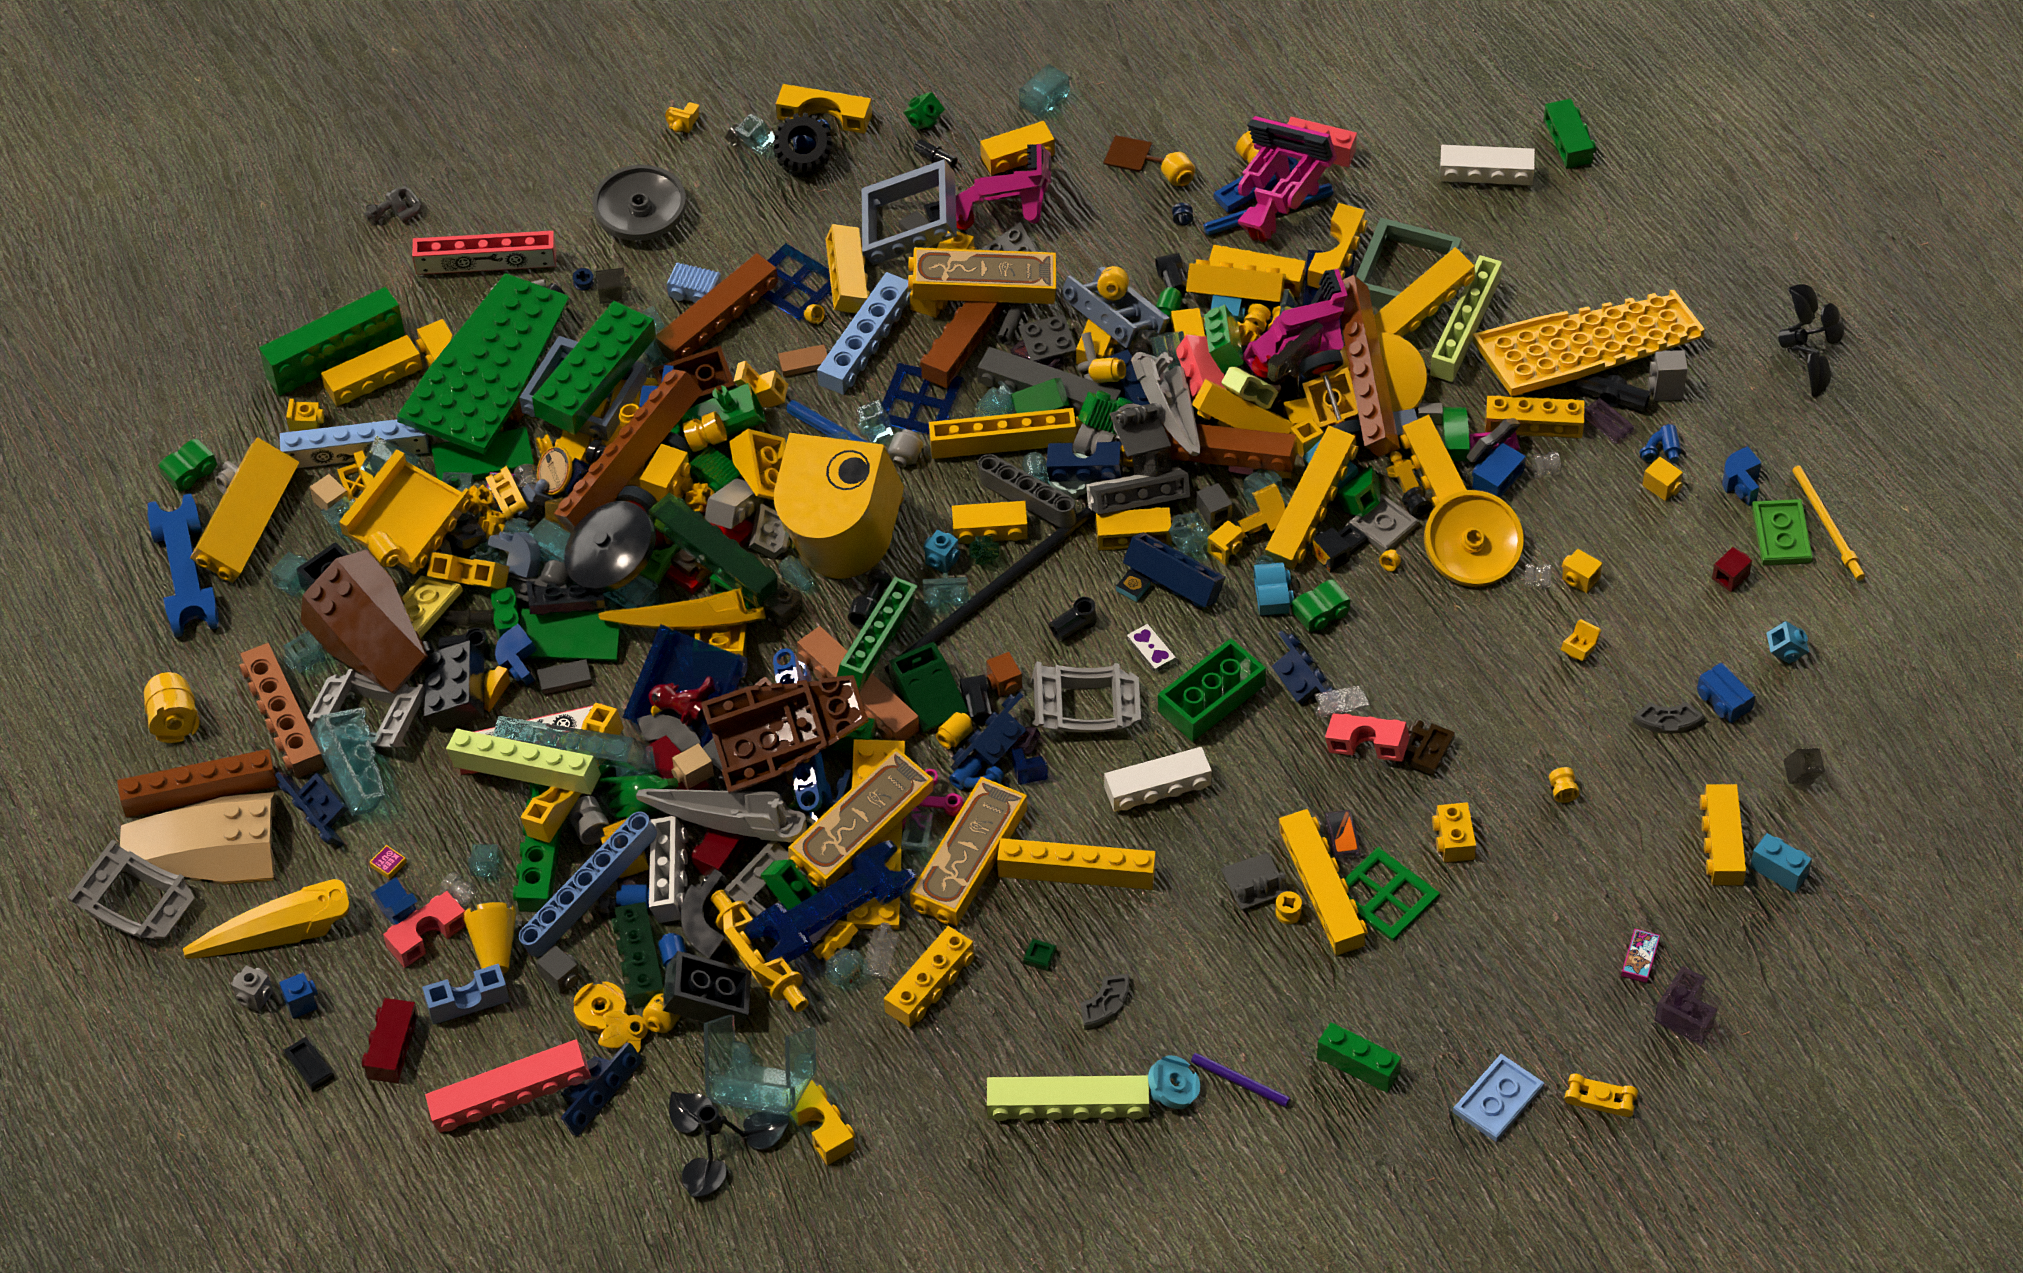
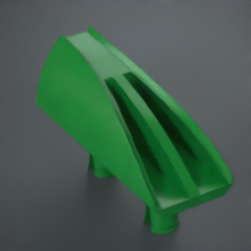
M749 382L730 391L721 385L723 393L715 388L713 390L714 398L689 408L671 432L680 435L686 440L683 423L695 418L701 421L703 415L714 411L721 417L727 437L767 421L764 409Z

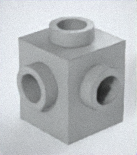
M246 965L242 972L234 977L232 982L236 1001L258 1012L273 993L269 975L260 968L253 969Z

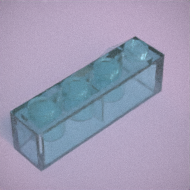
M364 707L321 715L310 731L352 816L374 812L385 796L379 767L375 765L374 761L375 750L374 747H371L369 740L371 733L369 725L365 723L364 717L366 712Z

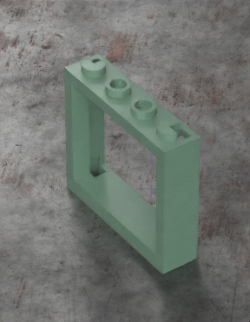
M1380 217L1356 277L1368 286L1372 306L1383 308L1401 293L1368 284L1387 239L1445 254L1456 247L1463 254L1464 249L1461 248L1462 238ZM1443 303L1439 306L1438 312L1442 310ZM1436 313L1430 317L1427 316L1424 320L1433 322Z

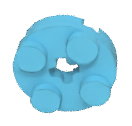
M1172 1055L1165 1056L1153 1064L1149 1070L1150 1096L1154 1101L1161 1102L1167 1107L1184 1109L1199 1095V1077L1196 1072L1194 1074L1188 1068L1190 1064L1186 1060ZM1174 1078V1082L1178 1084V1086H1174L1171 1083L1170 1079Z

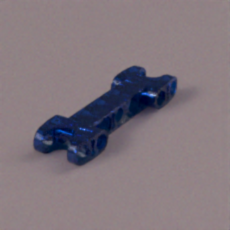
M891 840L884 841L870 847L852 860L850 865L854 872L790 910L782 902L772 905L751 920L745 927L744 933L749 939L769 936L778 942V945L766 956V963L780 957L786 963H789L812 947L813 943L809 936L874 897L880 905L890 903L910 889L917 881L919 875L912 868L902 871L889 870L885 863L896 853L897 846Z

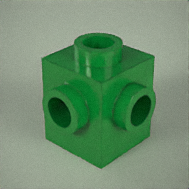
M929 92L911 99L908 102L909 107L903 113L916 130L925 127L929 129L938 122L936 118L945 108L933 92Z

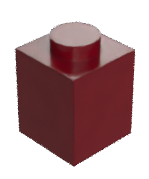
M1732 547L1714 564L1712 579L1732 592L1750 575L1753 560L1746 553Z

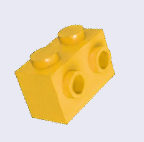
M1468 802L1437 805L1436 816H1432V826L1434 831H1438L1439 837H1436V847L1438 853L1442 852L1443 861L1474 860L1476 842Z

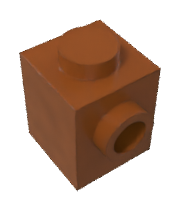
M1010 652L986 660V679L991 689L995 688L999 697L1013 694L1017 690L1022 689V673Z

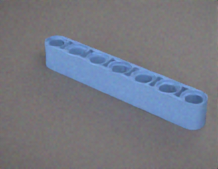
M633 813L521 929L519 940L531 956L539 957L544 955L654 841L657 836V829L646 813Z

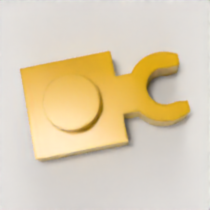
M838 920L822 937L824 942L817 945L813 953L818 959L823 957L825 961L830 960L837 948L842 949L852 941V937L857 933L858 929L851 922Z

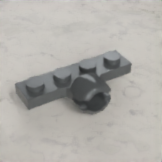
M549 560L537 579L526 578L509 572L506 588L511 587L513 589L517 602L529 605L526 581H535V586L547 587V583H557V587L568 588L571 577L566 571L565 563L558 560Z

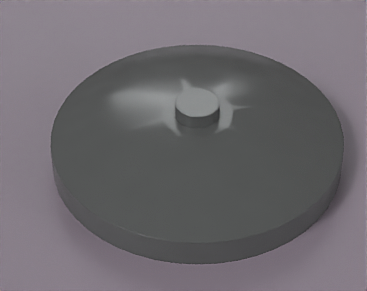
M632 165L612 172L599 183L593 195L594 216L598 224L609 234L624 240L642 241L666 234L680 222L686 209L685 190L679 179L671 172L652 165Z

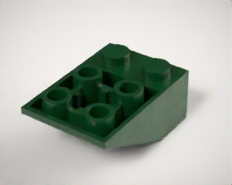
M934 642L889 660L890 679L905 704L919 716V727L923 733L943 725L956 712L968 714V709L949 667Z

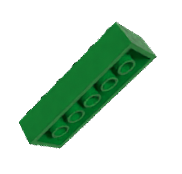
M385 286L259 347L267 380L277 394L281 396L322 376L321 373L399 339L405 335L400 307Z
M613 301L534 394L532 402L535 416L575 435L655 340L654 319Z

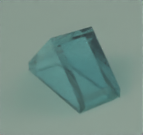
M911 811L907 815L901 843L902 850L930 852L933 812Z

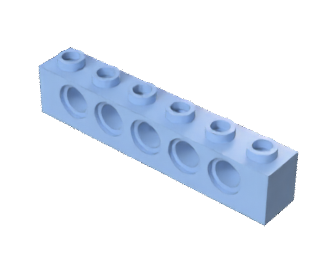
M888 272L884 274L817 369L818 385L844 395L849 387L854 385L858 373L865 369L870 356L877 352L881 340L889 335L893 323L900 319L902 310L906 305L910 304V293L912 290L908 289V280Z

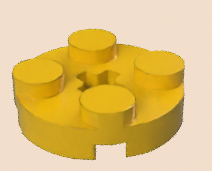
M602 982V984L593 985V983L587 984L577 992L574 998V1015L577 1022L583 1028L596 1031L598 1034H601L608 1027L603 1020L605 1013L612 1010L627 1012L623 991L617 985L610 982ZM605 1003V1009L596 1010L595 1004L601 1005Z

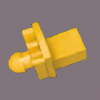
M691 102L686 105L684 110L669 107L665 113L666 121L669 124L668 128L673 129L676 133L681 131L689 133L692 130L693 124L700 116L699 105Z
M1393 451L1390 459L1394 465L1386 467L1389 477H1397L1403 493H1406L1411 488L1419 486L1412 471L1415 466L1412 465L1411 460H1402V455L1398 451Z

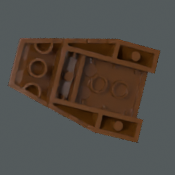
M366 549L336 558L302 596L300 622L324 651L395 694L429 657L418 632L413 628L412 618L406 612L405 602L396 589L398 586L395 580L374 555Z
M854 675L820 678L819 681L811 682L801 680L797 681V683L783 685L782 683H773L771 686L759 687V685L748 686L701 702L707 725L712 732L723 768L721 771L729 794L780 777L869 722Z

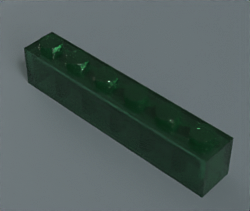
M669 492L649 509V516L659 532L732 589L741 588L743 597L754 606H760L778 590L777 574L771 567L764 566L753 553L746 552L736 540L724 535L718 526L706 521L700 512L688 507L682 498H677Z

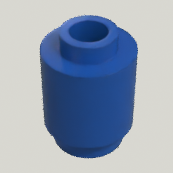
M622 885L621 890H617L616 893L617 905H621L622 911H647L649 908V887L647 885Z
M668 933L658 942L665 969L677 951L687 953L683 937L676 933Z

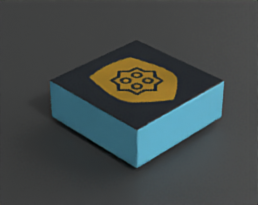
M1129 570L1116 585V591L1137 602L1150 587V580Z

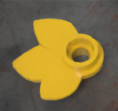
M612 1010L605 1013L603 1020L608 1027L601 1033L598 1045L606 1048H618L619 1051L628 1042L639 1053L641 1040L648 1032L646 1020L640 1015L629 1016L621 1010ZM632 1023L639 1025L640 1030L638 1032L631 1030L630 1025Z

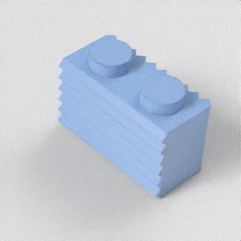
M678 262L667 282L668 296L677 301L687 300L696 303L721 282V273Z

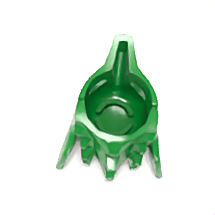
M652 774L600 779L602 783H616L608 793V795H616V797L608 805L609 808L620 810L615 815L617 818H629L636 812H644L651 816L661 811L637 800L636 794L638 790L676 789L679 786L676 778L662 779Z

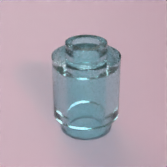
M1037 452L1027 454L1022 462L1023 471L1048 484L1049 478L1045 458Z

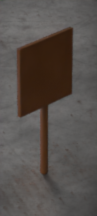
M1115 135L1103 164L1141 171L1145 160L1162 163L1164 159L1147 156L1152 142Z

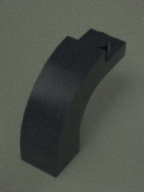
M714 869L711 875L709 874L704 878L700 890L693 885L687 890L681 908V922L684 933L696 952L703 958L719 962L731 945L723 935L709 926V912L714 904L710 898L716 891L724 890L729 883L721 872Z

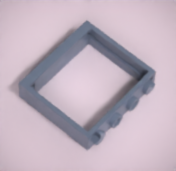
M945 159L862 188V252L872 265L914 252V248H925L957 237L955 172ZM939 186L940 220L877 241V207Z
M558 336L519 397L522 413L528 414L530 417H536L532 397L550 377L560 360H564L577 345V341ZM636 361L622 379L626 380L604 418L601 419L591 415L578 432L590 435L593 438L596 437L605 441L610 440L620 423V409L624 405L632 404L642 385L647 380L645 364Z

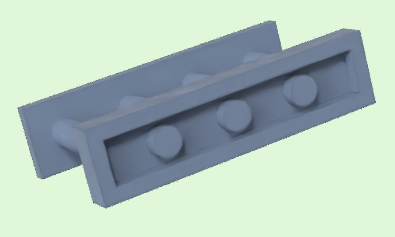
M1105 267L1097 269L1093 282L1083 285L1071 275L1067 276L1060 296L1124 347L1128 348L1134 334L1143 330L1155 339L1163 337L1170 317L1130 286L1126 294L1121 299L1115 301L1107 300L1103 297L1099 298L1092 293L1095 291L1100 295L1097 283L1100 274L1106 269ZM1112 304V305H1113L1114 307H1116L1118 310L1115 311V310H1114L1113 308H1111L1109 305ZM1126 317L1130 318L1135 323L1132 324L1126 319Z

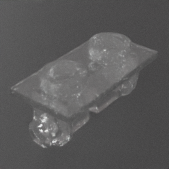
M1360 685L1314 695L1319 703L1315 707V714L1321 718H1326L1327 715L1338 712L1359 711L1362 707L1370 706Z
M881 923V926L873 930L861 974L887 978L899 933L892 932L890 924Z

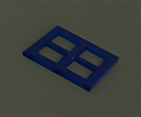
M785 243L767 261L776 267L784 258L789 256L804 266L792 277L777 268V276L786 282L775 293L767 291L761 297L792 315L797 320H801L804 317V311L807 306L817 305L832 291L830 273L827 267ZM811 271L828 280L817 292L801 283ZM794 287L811 296L800 308L783 299Z
M898 363L875 418L876 422L929 434V424L915 420L920 405L940 409L935 421L947 420L961 384L965 379L955 376L950 383L944 400L925 395L930 381L925 379L918 394L904 391L899 388L905 374L922 377V368ZM895 398L914 403L908 419L889 414Z

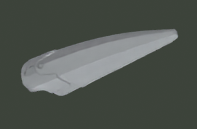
M1137 352L1131 361L1137 380L1140 381L1149 403L1162 405L1163 414H1160L1159 417L1165 428L1189 454L1197 456L1200 454V443L1183 367L1175 366L1169 371L1168 366L1172 363L1173 359L1168 356L1167 352H1163L1159 357Z
M642 789L638 790L636 794L637 800L686 821L729 833L758 837L760 840L794 842L806 831L807 827L805 814L800 811L791 810L787 807L780 794L772 791H737L729 794L728 791Z

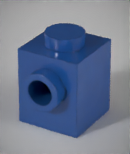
M304 972L279 982L284 1001L293 1019L317 1009L314 998L315 995H318L313 980L307 981Z

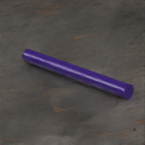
M1194 1053L1191 1059L1192 1063L1284 1107H1287L1291 1100L1290 1097L1198 1053Z

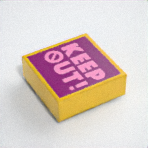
M386 845L369 863L371 868L390 880L407 861L404 856Z

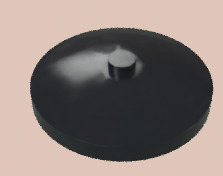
M626 501L610 502L592 510L576 525L567 541L564 563L568 575L581 588L594 593L610 592L628 584L640 574L652 556L656 542V530L652 519L641 507Z

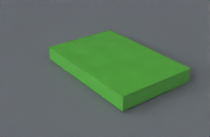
M1802 499L1753 501L1752 511L1762 565L1812 563L1813 557Z

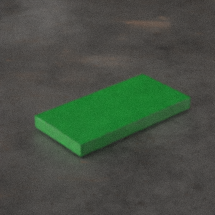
M526 427L499 432L485 454L450 441L431 445L437 479L448 485L485 479L490 475V472L500 473V469L505 466L509 468L511 473L535 469Z
M522 609L520 626L537 649L525 659L569 661L586 659V661L618 662L621 624L600 620L598 614L601 612L595 611L554 612L537 615L530 614L529 609Z

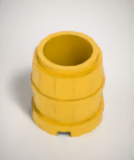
M167 672L158 674L148 681L144 689V709L148 716V727L151 735H155L156 739L160 742L176 743L184 741V736L190 733L191 735L195 734L199 727V715L195 708L194 695L186 679L177 673Z

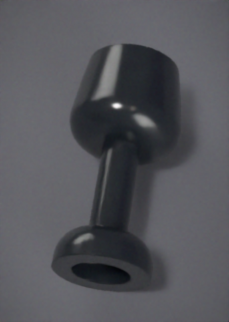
M870 570L868 582L871 587L867 595L857 596L851 603L848 620L857 628H863L878 603L875 599L879 591L887 589L892 582L891 576L884 570Z

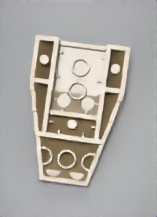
M271 792L223 796L121 825L120 847L128 852L135 853L165 871L190 877L192 881L201 882L202 879L213 880L215 884L274 880L275 861L271 848L272 816H275L276 794Z

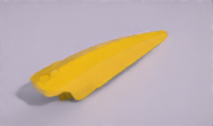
M741 588L694 600L639 608L608 610L598 614L600 620L628 626L666 630L722 628L766 619L763 607L746 609Z
M328 880L303 887L300 891L253 908L214 928L183 948L185 959H196L297 943L304 939L324 936L335 921L344 918L349 912L350 906L345 884L341 880Z

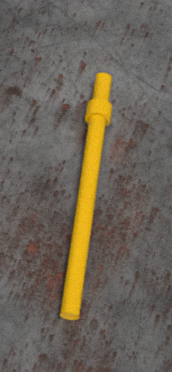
M1794 467L1792 472L1842 555L1841 560L1845 567L1850 568L1857 581L1864 579L1865 574L1858 564L1859 559L1857 555L1849 549L1802 467Z

